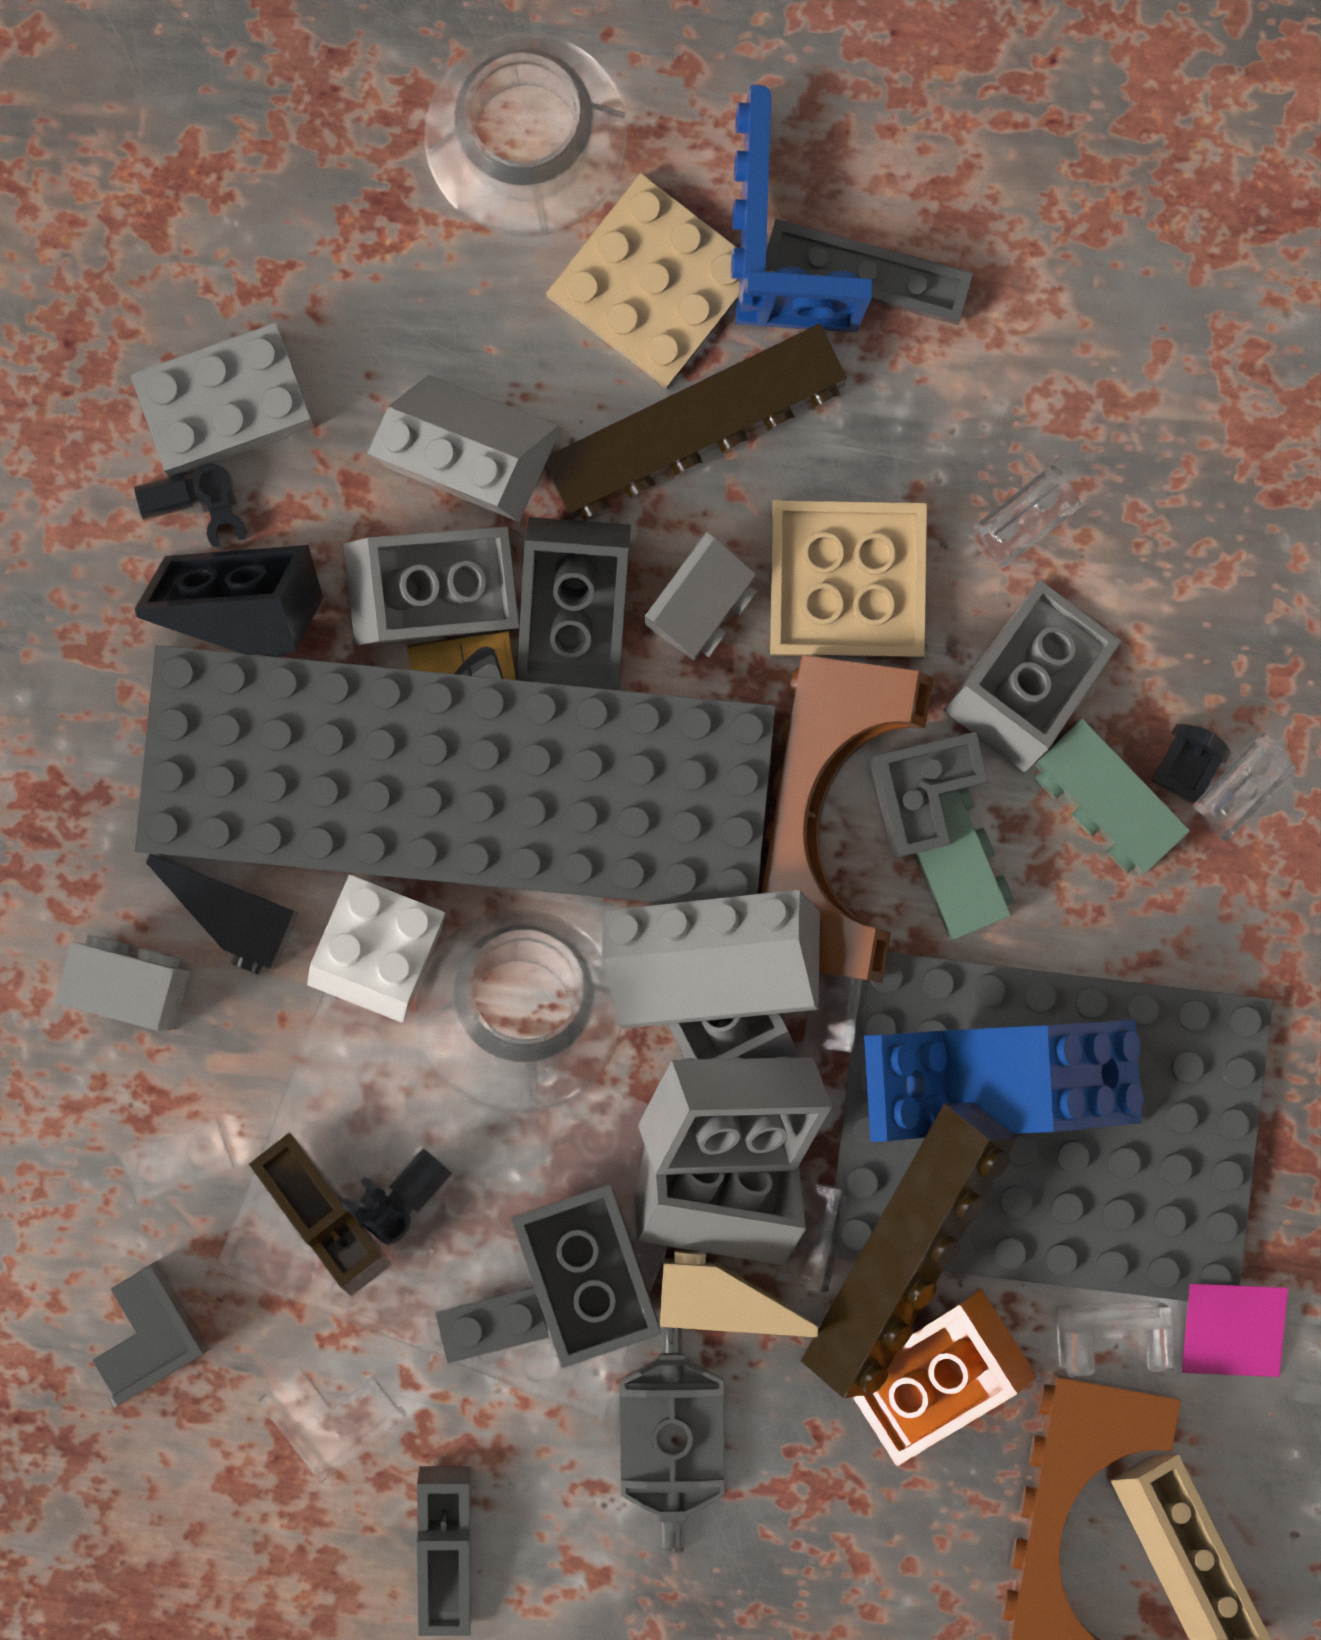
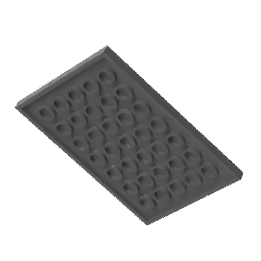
M888 952L883 983L859 980L826 1257L857 1261L925 1139L870 1142L864 1035L1136 1020L1137 1035L1141 1046L1138 1057L1139 1078L1144 1096V1103L1141 1109L1142 1123L1060 1132L1012 1133L1018 1139L1009 1153L1010 1162L1005 1171L998 1178L994 1179L984 1197L986 1201L984 1209L968 1225L960 1239L961 1248L959 1253L951 1263L945 1266L943 1271L1188 1301L1190 1284L1240 1286L1273 999Z

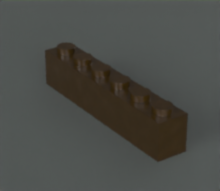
M819 323L550 454L544 467L570 520L581 515L583 521H588L610 510L611 506L608 501L626 492L629 498L633 499L654 489L657 486L655 478L671 470L674 471L677 477L696 469L703 464L700 456L718 447L721 453L725 454L743 446L750 441L747 433L765 425L767 431L770 432L790 423L795 419L792 411L811 403L814 409H818L837 400L842 396L839 389L845 386L847 376Z
M973 1102L944 1103L818 1329V1336L812 1339L801 1359L803 1364L843 1399L872 1395L886 1382L889 1375L887 1368L897 1351L903 1348L909 1341L913 1332L911 1326L917 1315L934 1297L937 1290L935 1284L945 1266L951 1263L959 1253L961 1248L960 1239L970 1222L974 1221L984 1209L986 1202L984 1197L994 1179L998 1178L1005 1171L1010 1162L1009 1153L1018 1138Z

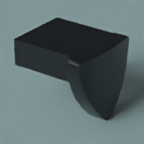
M1176 724L1171 732L1175 737L1151 781L1196 806L1203 797L1221 762L1226 763L1231 752L1225 742L1213 732L1193 725Z

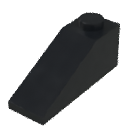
M149 854L146 864L223 950L234 954L231 964L260 975L263 966L276 969L298 912L159 856Z

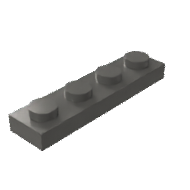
M775 219L766 252V272H776L778 269L786 267L801 268L807 272V275L827 276L834 271L854 272L858 275V278L872 279L871 302L955 325L960 323L973 276L972 272Z

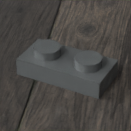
M534 1286L435 1312L447 1363L549 1338L546 1321Z

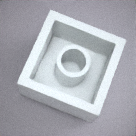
M349 874L311 961L307 985L403 1023L441 934L446 912Z

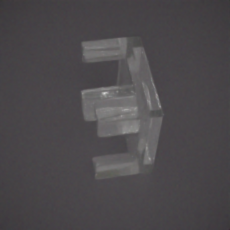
M1159 1300L1056 1306L1059 1368L1061 1370L1066 1369L1069 1377L1090 1376L1095 1373L1093 1333H1098L1099 1339L1130 1338V1331H1134L1137 1362L1147 1364L1151 1372L1175 1371L1171 1307Z

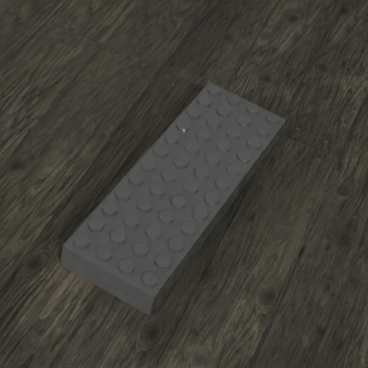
M155 645L135 852L664 904L757 894L775 706Z

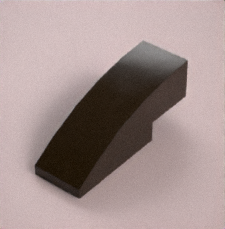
M289 1132L249 1163V1166L304 1242L313 1249L339 1287L350 1296H353L393 1265L362 1223L343 1208L342 1201L344 1199L293 1134Z

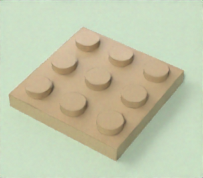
M640 173L549 288L546 296L656 382L668 389L739 298V279H731L733 247H737Z
M773 500L770 656L806 655L813 657L923 659L925 657L927 503Z

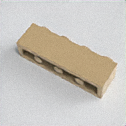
M1179 1454L1151 1456L1110 1480L1189 1640H1271Z

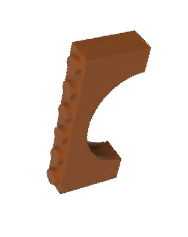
M801 655L800 667L795 668L791 678L790 691L794 698L791 718H787L782 730V745L786 750L783 768L777 771L774 779L773 793L777 799L774 819L768 822L765 831V846L769 851L766 869L762 870L759 874L757 894L801 890L820 911L819 973L883 983L891 932L877 929L858 919L841 903L827 879L821 859V815L828 791L835 777L858 749L876 737L890 731L926 727L934 678L917 670Z
M1053 1373L1051 1385H1042L1038 1403V1414L1045 1415L1042 1436H1033L1029 1454V1466L1036 1467L1033 1487H1024L1020 1504V1517L1027 1518L1024 1539L1015 1538L1010 1567L1011 1569H1017L1018 1574L1015 1590L1006 1589L1002 1606L1001 1619L1009 1621L1006 1640H1101L1077 1619L1064 1591L1060 1571V1545L1064 1524L1081 1490L1091 1478L1107 1465L1137 1452L1149 1450L1172 1451L1181 1399L1171 1394Z

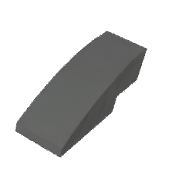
M419 1466L417 1480L418 1636H470L471 1466Z

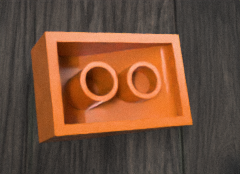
M982 1289L914 1330L909 1341L903 1348L897 1351L887 1368L889 1375L883 1386L872 1395L853 1398L898 1466L1015 1396L1038 1376Z

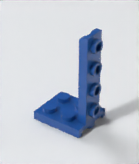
M751 85L746 103L738 102L735 121L736 133L744 134V151L736 150L734 161V181L743 182L742 199L734 200L732 229L741 230V247H733L731 256V279H739V298L736 304L735 325L809 329L820 323L823 330L857 332L872 299V279L858 278L856 273L850 271H834L827 276L807 275L805 270L795 267L781 268L776 272H766L771 92L766 86Z

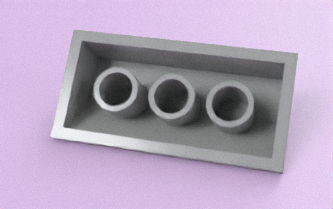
M801 890L603 911L602 963L618 1025L622 1029L818 1010L820 911Z

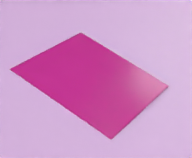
M1190 1284L1182 1373L1280 1377L1288 1288Z

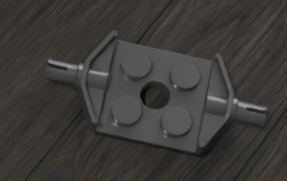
M661 1327V1353H659V1358L620 1379L621 1496L635 1505L660 1516V1522H663L662 1552L671 1553L672 1532L675 1533V1553L684 1552L683 1521H686V1516L708 1506L725 1495L724 1379L685 1358V1354L682 1353V1328H673V1342L671 1343L670 1328ZM668 1424H677L687 1433V1444L677 1453L665 1452L657 1442L659 1431Z

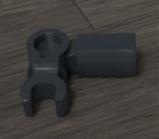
M216 464L205 465L191 479H186L185 474L182 473L134 486L136 500L143 520L192 508L193 500L199 498L203 513H210L211 521L207 526L206 534L208 541L213 547L220 546L217 531L224 523L232 524L235 527L238 540L246 539L247 530L241 518L233 514L231 507L237 504L233 491V478L230 472L222 466Z
M422 1148L389 1186L392 1192L388 1196L374 1181L364 1177L360 1181L366 1188L363 1197L357 1202H352L345 1198L342 1201L344 1209L361 1222L382 1243L386 1245L394 1244L409 1230L411 1224L409 1214L413 1210L418 1213L452 1173L433 1155Z

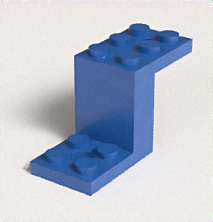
M1136 1020L864 1035L870 1142L925 1138L944 1103L973 1102L1011 1133L1060 1132L1142 1123L1141 1109L1144 1103V1096L1139 1078L1138 1057L1141 1046L1137 1035Z

